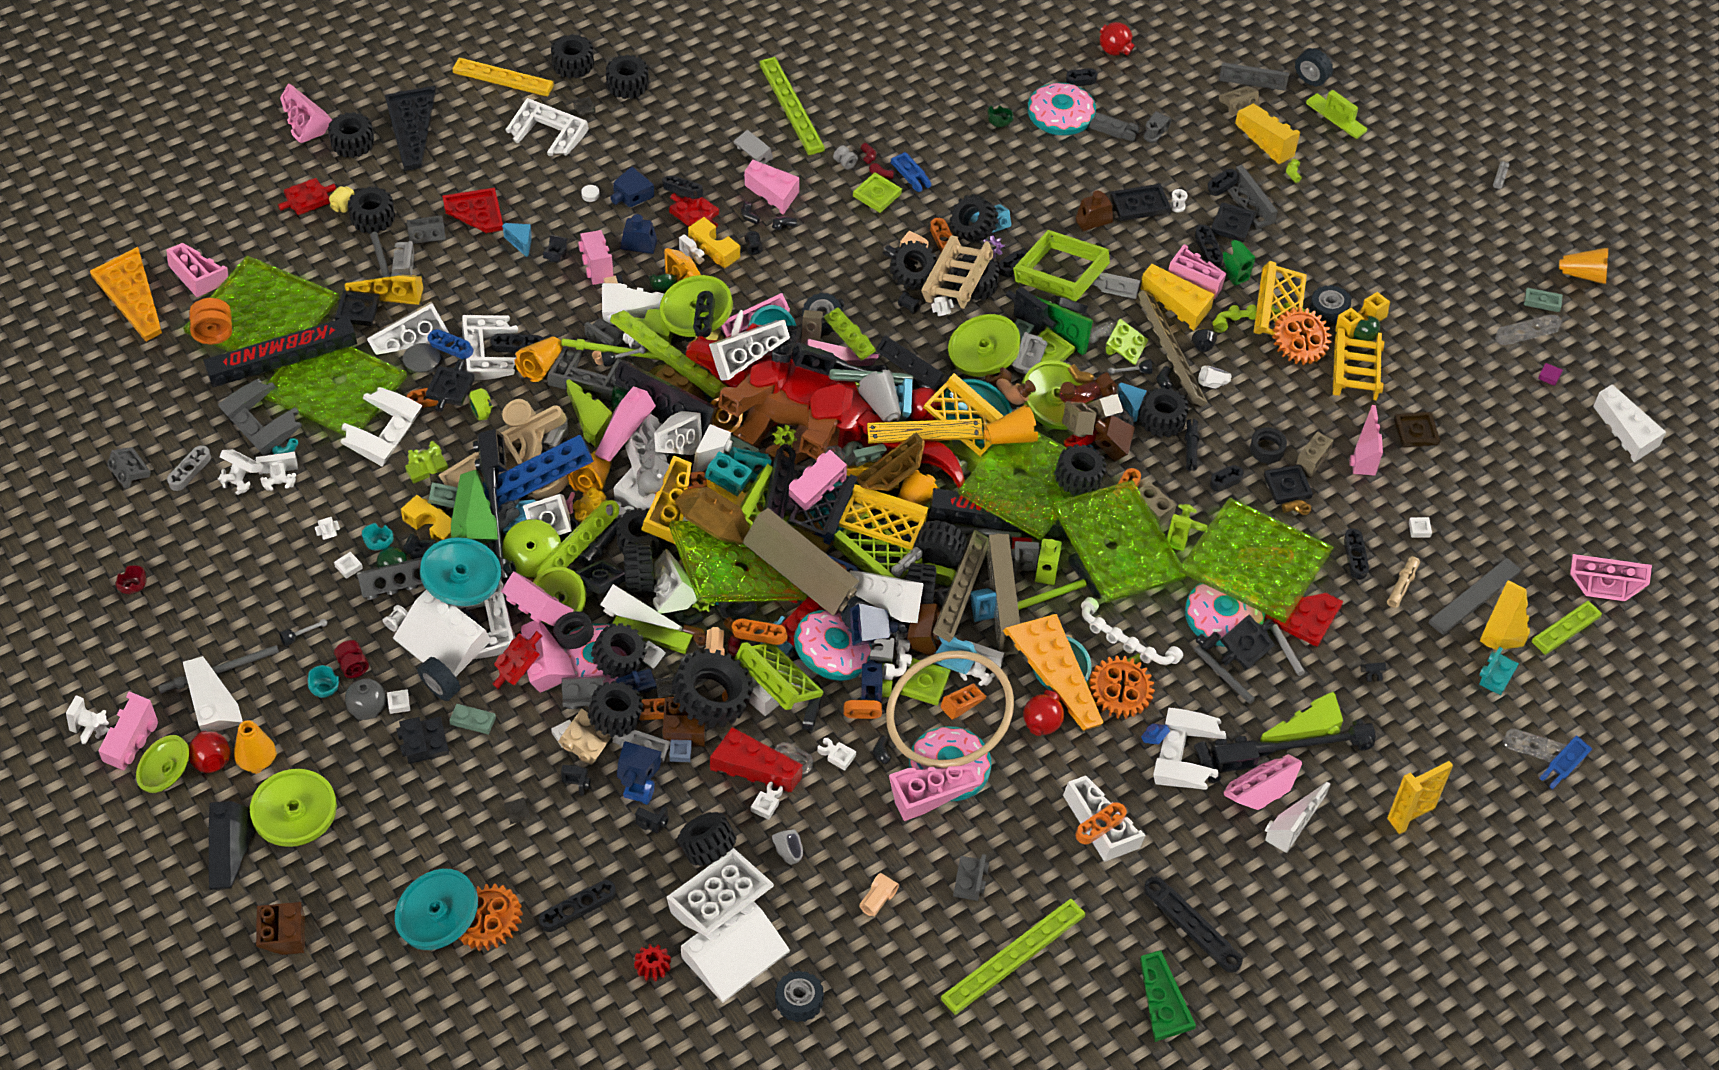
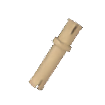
M1409 557L1405 567L1401 569L1400 577L1387 600L1389 606L1393 608L1399 607L1410 582L1415 578V572L1420 565L1418 558Z

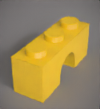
M705 217L688 227V238L693 239L698 248L724 269L740 258V245L729 236L723 240H715L716 226Z
M1374 293L1364 299L1363 306L1358 313L1354 309L1349 308L1338 315L1335 331L1337 332L1338 328H1345V336H1348L1350 339L1354 338L1355 328L1361 320L1367 321L1369 320L1367 317L1372 316L1382 321L1387 317L1390 301L1380 293Z
M416 495L401 508L403 521L414 529L418 530L425 524H433L429 529L431 540L439 542L451 538L452 518L446 515L442 509H437L431 503H428L427 499Z

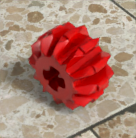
M649 943L648 949L641 947L640 953L635 955L634 968L637 970L639 977L644 976L646 981L653 977V980L656 982L657 976L664 978L665 972L670 971L671 957L668 955L666 948L661 950L659 944L652 948V945Z

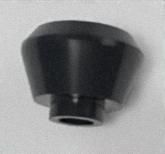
M1207 328L1199 329L1192 335L1195 347L1202 352L1211 350L1217 340L1216 333Z

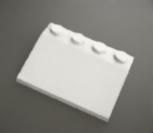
M427 590L415 600L393 637L396 642L422 663L431 656L439 659L451 670L455 677L491 641L484 628L456 606L438 600Z
M733 848L724 857H720L719 860L709 865L668 895L667 901L671 914L683 925L708 936L774 887V884Z
M754 901L708 936L698 932L681 945V958L722 1003L790 952V949L767 916Z

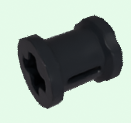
M756 231L748 232L744 236L745 242L748 244V253L750 255L760 254L763 251L762 244L759 241L760 234Z
M907 291L898 299V305L910 310L911 314H915L922 304L920 299L913 298Z

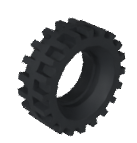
M704 649L702 654L699 650L694 651L692 656L688 654L684 661L681 662L672 680L671 694H676L673 699L674 703H680L678 710L681 713L686 711L689 714L687 717L689 720H692L694 717L699 720V725H703L706 722L709 723L711 728H714L716 723H719L720 727H725L727 722L730 724L735 723L736 719L742 716L753 692V687H750L753 682L752 677H746L749 671L747 668L742 669L740 667L742 662L739 660L734 662L730 659L732 655L728 653L727 656L721 655V650L717 649L715 653H710L709 649ZM706 678L718 682L726 690L728 700L718 703L702 697L695 690L694 681Z

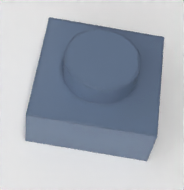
M671 740L670 762H690L692 740Z

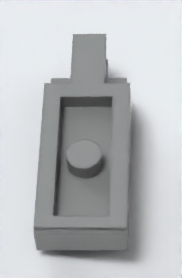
M1101 273L1091 285L1098 286L1101 292L1136 299L1140 280Z
M636 730L631 731L628 735L623 734V737H618V735L613 737V743L620 745L621 748L626 741L661 751V762L663 763L671 744L670 741Z

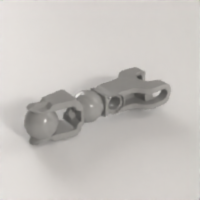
M651 413L641 423L639 434L645 442L643 464L637 471L638 492L642 497L660 491L663 486L664 475L670 466L667 463L669 453L655 452L654 432L660 427L658 418Z

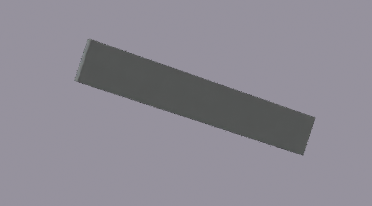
M1504 559L1429 620V624L1444 636L1502 589L1508 580L1511 581L1518 576L1521 569L1509 559Z

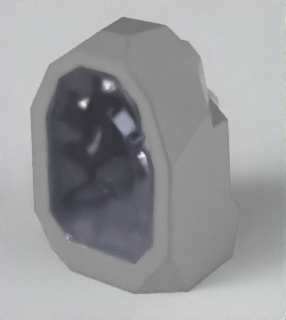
M795 829L772 835L777 853L786 863L792 865L801 860L803 847Z

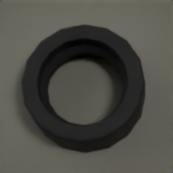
M1265 427L1256 430L1252 435L1249 449L1256 460L1267 464L1276 463L1284 456L1287 440L1279 430ZM1270 440L1276 443L1279 449L1267 451L1262 449L1257 442Z
M747 586L730 587L721 592L718 597L720 614L725 618L731 617L733 620L744 619L751 616L757 609L755 592ZM744 601L743 603H740V604H735V605L731 604V603H734V602Z
M575 611L561 616L556 621L554 633L560 646L566 649H576L591 641L594 635V628L587 614ZM574 626H584L575 634H564Z

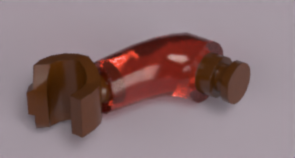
M1106 372L1097 379L1078 386L1071 382H1064L1061 385L1059 396L1064 403L1070 401L1083 402L1085 404L1100 395L1107 397L1117 394V385L1111 379L1108 372Z

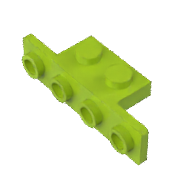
M1334 90L1328 93L1327 100L1316 93L1306 101L1307 105L1355 139L1361 137L1368 130L1355 120L1358 107Z
M836 308L824 316L825 321L860 360H864L876 352L868 337L861 333L859 327L853 324L840 308Z

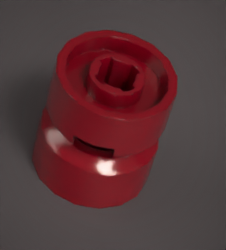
M356 640L344 641L335 648L334 655L345 677L357 678L368 670L369 663Z

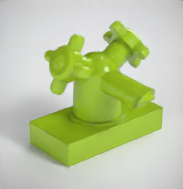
M434 441L430 442L428 450L425 449L420 452L418 450H414V452L412 450L408 451L409 464L405 465V469L413 484L449 469L447 462L441 454L442 450Z
M1189 504L1178 505V508L1183 509L1180 515H1173L1165 546L1184 552L1190 529L1207 530L1206 524L1191 520L1189 517L1190 512L1196 513L1197 510Z

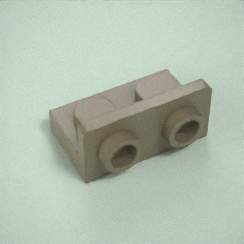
M1245 86L1219 95V102L1227 105L1229 115L1233 116L1239 110L1253 103L1260 106L1259 92L1250 86Z

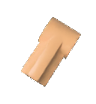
M712 627L707 630L706 648L704 649H709L710 653H715L716 649L721 650V655L725 656V649L723 648L724 630Z
M879 873L859 907L868 916L875 917L884 903L894 897L899 884L884 874Z

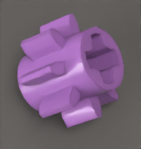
M993 235L990 236V241L988 239L983 240L984 242L988 241L990 245H996V249L992 248L993 258H996V253L999 255L1003 254L1001 248L1005 245H1001V238L996 240Z

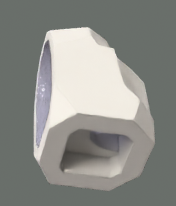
M1205 365L1202 366L1199 373L1198 383L1216 389L1228 384L1232 376L1229 372Z

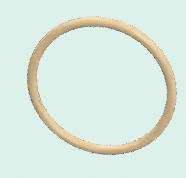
M946 651L931 655L909 668L892 689L886 709L889 735L895 746L906 757L921 765L948 768L971 763L992 750L1006 733L1014 710L1013 690L1003 670L993 661L980 654L969 651ZM968 659L978 662L989 668L998 677L1005 692L1006 707L1004 717L993 737L978 750L966 756L949 760L930 759L909 749L899 737L894 722L896 701L904 685L918 671L938 661Z

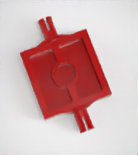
M317 178L291 186L283 190L287 201L277 204L280 211L291 208L295 210L297 215L330 204L327 193L335 191L336 186L333 183L324 187Z
M676 193L671 195L670 198L676 203L669 207V212L687 226H691L705 217L716 228L718 227V224L712 219L719 215V209L705 198H681Z
M536 631L530 639H526L525 636L519 633L510 642L507 649L499 655L494 665L499 670L500 675L492 683L497 689L501 687L505 680L515 685L539 657L540 654L536 650L535 644L543 637L541 633Z

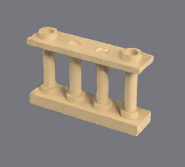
M951 235L921 290L926 302L933 303L937 295L957 298L960 307L964 309L967 302L970 301L971 295L985 268L993 258V250L990 243L985 241L982 249L963 247L958 237ZM960 253L977 256L974 263L956 260ZM953 267L970 270L967 277L948 274ZM945 281L962 284L959 291L941 288Z

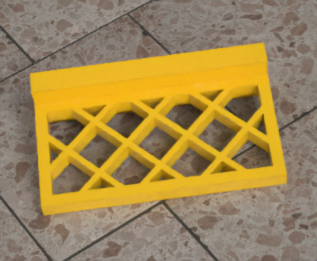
M1269 261L1262 267L1254 333L1274 335L1273 329L1269 328L1270 321L1274 320L1276 322L1279 320L1278 316L1291 308H1294L1297 312L1299 307H1303L1306 274L1278 267L1272 261ZM1276 272L1281 273L1285 280L1279 282ZM1291 278L1301 279L1300 285L1296 287ZM1286 281L1292 288V290L1288 293L1281 285ZM1276 287H1278V289L1283 294V296L1280 298H1277L1274 294V289ZM1293 292L1298 297V302L1295 304L1289 296ZM1284 297L1290 305L1286 309L1280 303V300ZM1273 304H1276L1281 311L1277 315L1271 309Z
M955 373L923 406L937 420H946V415H955L956 420H959V415H968L969 419H972V415H979L982 418L983 430H986L988 424L1003 417L1000 412ZM948 388L953 393V398H944L943 391ZM933 402H941L942 410H935L930 405ZM945 402H954L955 410H945ZM958 402H964L967 405L968 411L958 410ZM984 435L982 439H984L985 446L982 450L975 445V439H971V441L969 439L961 440L980 457L992 445L990 442L985 441Z
M855 484L851 498L840 519L839 527L912 550L921 526L927 520L928 507L875 490L865 489ZM854 502L862 504L863 508L855 510L852 505ZM876 509L882 513L873 516L870 510ZM867 512L870 518L860 520L858 514ZM895 515L900 519L892 522L889 516ZM854 516L857 521L852 524L845 522L846 518ZM885 518L888 524L879 526L876 520ZM914 521L919 524L910 528L907 522ZM873 522L875 528L871 530L866 529L864 524ZM904 524L906 530L897 532L894 526ZM891 528L894 534L888 536L882 531ZM909 534L912 540L911 542L901 539V536Z
M1450 761L1416 778L1411 772L1403 776L1387 817L1399 834L1407 830L1411 820L1435 809L1453 767Z

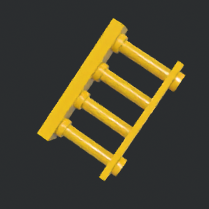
M1345 328L1337 329L1334 344L1333 395L1340 396L1341 390L1349 387L1373 390V400H1377L1379 393L1383 392L1384 385L1381 382V352L1384 350L1385 343L1382 341V333H1378L1374 342L1350 339L1348 336H1345ZM1347 345L1374 349V355L1352 353L1344 349ZM1349 359L1373 362L1374 369L1347 366V364H1344V361ZM1346 373L1373 376L1374 383L1347 380V378L1343 377Z

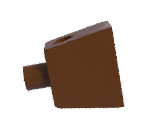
M1096 190L1093 192V196L1084 198L1081 201L1075 220L1083 232L1113 222L1112 204L1102 191Z
M1109 416L1104 420L1096 418L1094 429L1097 431L1095 443L1116 462L1128 455L1135 427L1115 416Z

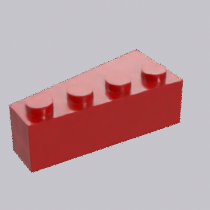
M733 727L710 756L711 771H723L729 776L735 777L737 775L747 778L751 782L759 781L766 783V786L769 782H773V788L779 789L782 786L783 790L787 792H792L802 778L803 764Z

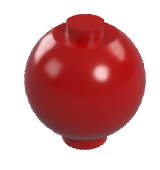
M1113 22L1108 26L1105 24L1099 32L1101 33L1099 38L1100 45L1109 55L1119 56L1120 53H1124L1128 56L1135 47L1131 42L1133 39L1132 32L1123 23Z
M927 387L912 390L911 414L909 415L912 421L937 420L923 408L936 393L935 390ZM933 402L930 405L935 410H941V402Z
M1046 690L1044 694L1036 695L1026 703L1023 718L1032 734L1036 736L1048 735L1058 730L1062 725L1064 710L1059 702L1060 696L1057 693Z
M202 731L191 740L188 746L191 765L204 773H213L221 770L230 758L229 743L224 736L217 732Z

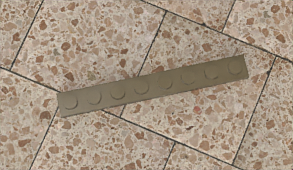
M1142 290L1138 293L1141 300L1140 305L1146 310V316L1153 324V330L1159 336L1161 346L1167 351L1168 354L1166 356L1173 363V370L1180 377V384L1188 393L1187 398L1192 404L1203 407L1208 402L1154 296Z
M975 529L969 537L933 629L934 634L947 642H950L955 635L988 548L989 538Z

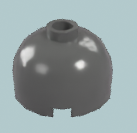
M362 678L356 680L349 686L345 694L347 711L357 719H373L378 716L382 709L384 711L386 708L385 690L379 682L373 679Z

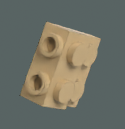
M581 708L558 742L565 750L572 751L578 755L581 761L592 765L611 737L609 734H601L602 731L600 730L596 731L594 729L595 725L590 724L588 712Z

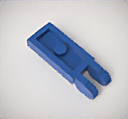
M906 152L891 158V164L912 184L913 189L918 193L923 190L918 180H921L922 185L926 188L931 187V182L925 175V172Z
M1576 735L1548 765V769L1539 779L1545 780L1551 771L1554 770L1559 776L1550 783L1549 787L1553 790L1562 779H1565L1592 748Z

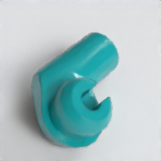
M290 438L286 447L282 448V446L276 445L273 447L272 452L274 454L294 452L298 441Z

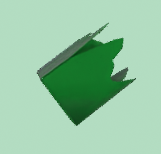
M1233 240L1231 242L1233 255L1223 251V261L1226 269H1221L1226 273L1232 284L1236 286L1249 280L1255 256L1242 242Z

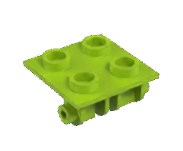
M1119 319L1106 343V353L1112 355L1117 352L1133 365H1136L1148 339L1122 319Z

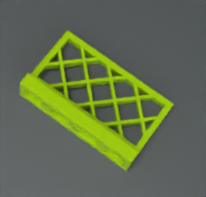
M769 464L757 475L740 505L749 528H751L753 522L748 518H756L761 513L757 505H762L764 509L766 499L763 493L768 491L773 469ZM784 515L783 520L787 522L789 517Z
M867 512L860 517V520L870 518ZM870 522V524H872V528H866V529L871 530V529L875 528L873 522ZM848 529L839 530L834 534L833 546L864 572L903 579L908 574V569L903 571L900 577H895L890 573L889 568L899 563H889V557H900L901 560L905 555L911 553L910 549L898 546L900 552H889V545L895 544L875 540L873 537L872 540L861 539L860 533H858L859 539H850L847 535L857 532ZM887 529L882 531L885 535H892ZM861 544L872 545L873 551H864L861 548ZM875 545H886V551H875ZM875 556H886L887 563L877 562ZM919 558L915 560V563L921 564L923 559Z
M748 642L741 644L735 660L742 662L741 666L747 668L748 673L785 710L792 709L794 703L822 697L824 692L776 645L764 643L751 646Z

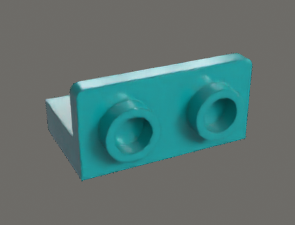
M1499 646L1496 653L1492 651L1487 660L1489 665L1483 666L1479 674L1482 677L1479 685L1501 696L1519 663L1501 655L1503 648Z

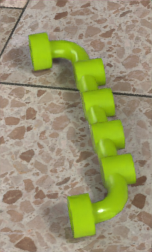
M1289 303L1282 305L1284 309L1290 307ZM1251 304L1247 306L1246 310H1240L1237 305L1231 306L1229 311H1224L1217 315L1212 323L1214 331L1222 333L1228 329L1225 318H1231L1236 321L1242 317H1249V319L1254 320L1256 318L1257 306ZM1274 304L1272 305L1271 309L1275 315L1281 312L1279 308H1275Z

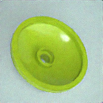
M528 519L515 524L507 532L503 541L502 552L505 559L514 562L516 573L523 577L534 578L535 569L561 544V540L556 530L548 523L537 519ZM529 543H534L532 549L527 548Z
M551 567L541 572L535 578L533 583L545 590L547 594L552 597L554 596L560 603L572 608L573 612H582L586 602V588L583 580L576 572L565 567ZM562 595H564L565 599L561 602L560 598Z
M168 735L154 742L146 750L140 759L136 771L137 784L141 789L148 793H157L169 788L181 777L189 759V748L186 741L177 735Z

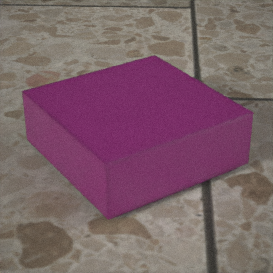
M1545 363L1538 379L1555 386L1563 370Z

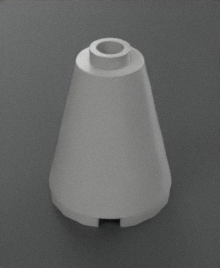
M882 370L883 373L878 374L875 371L865 376L859 382L860 387L857 386L861 396L883 422H898L901 417V411L892 373L889 370Z

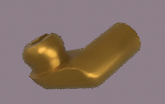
M1075 364L1067 368L1077 383L1090 384L1094 380L1092 373L1079 371Z
M1294 500L1283 503L1282 510L1284 513L1295 511L1302 515H1307L1311 512V505L1302 500Z

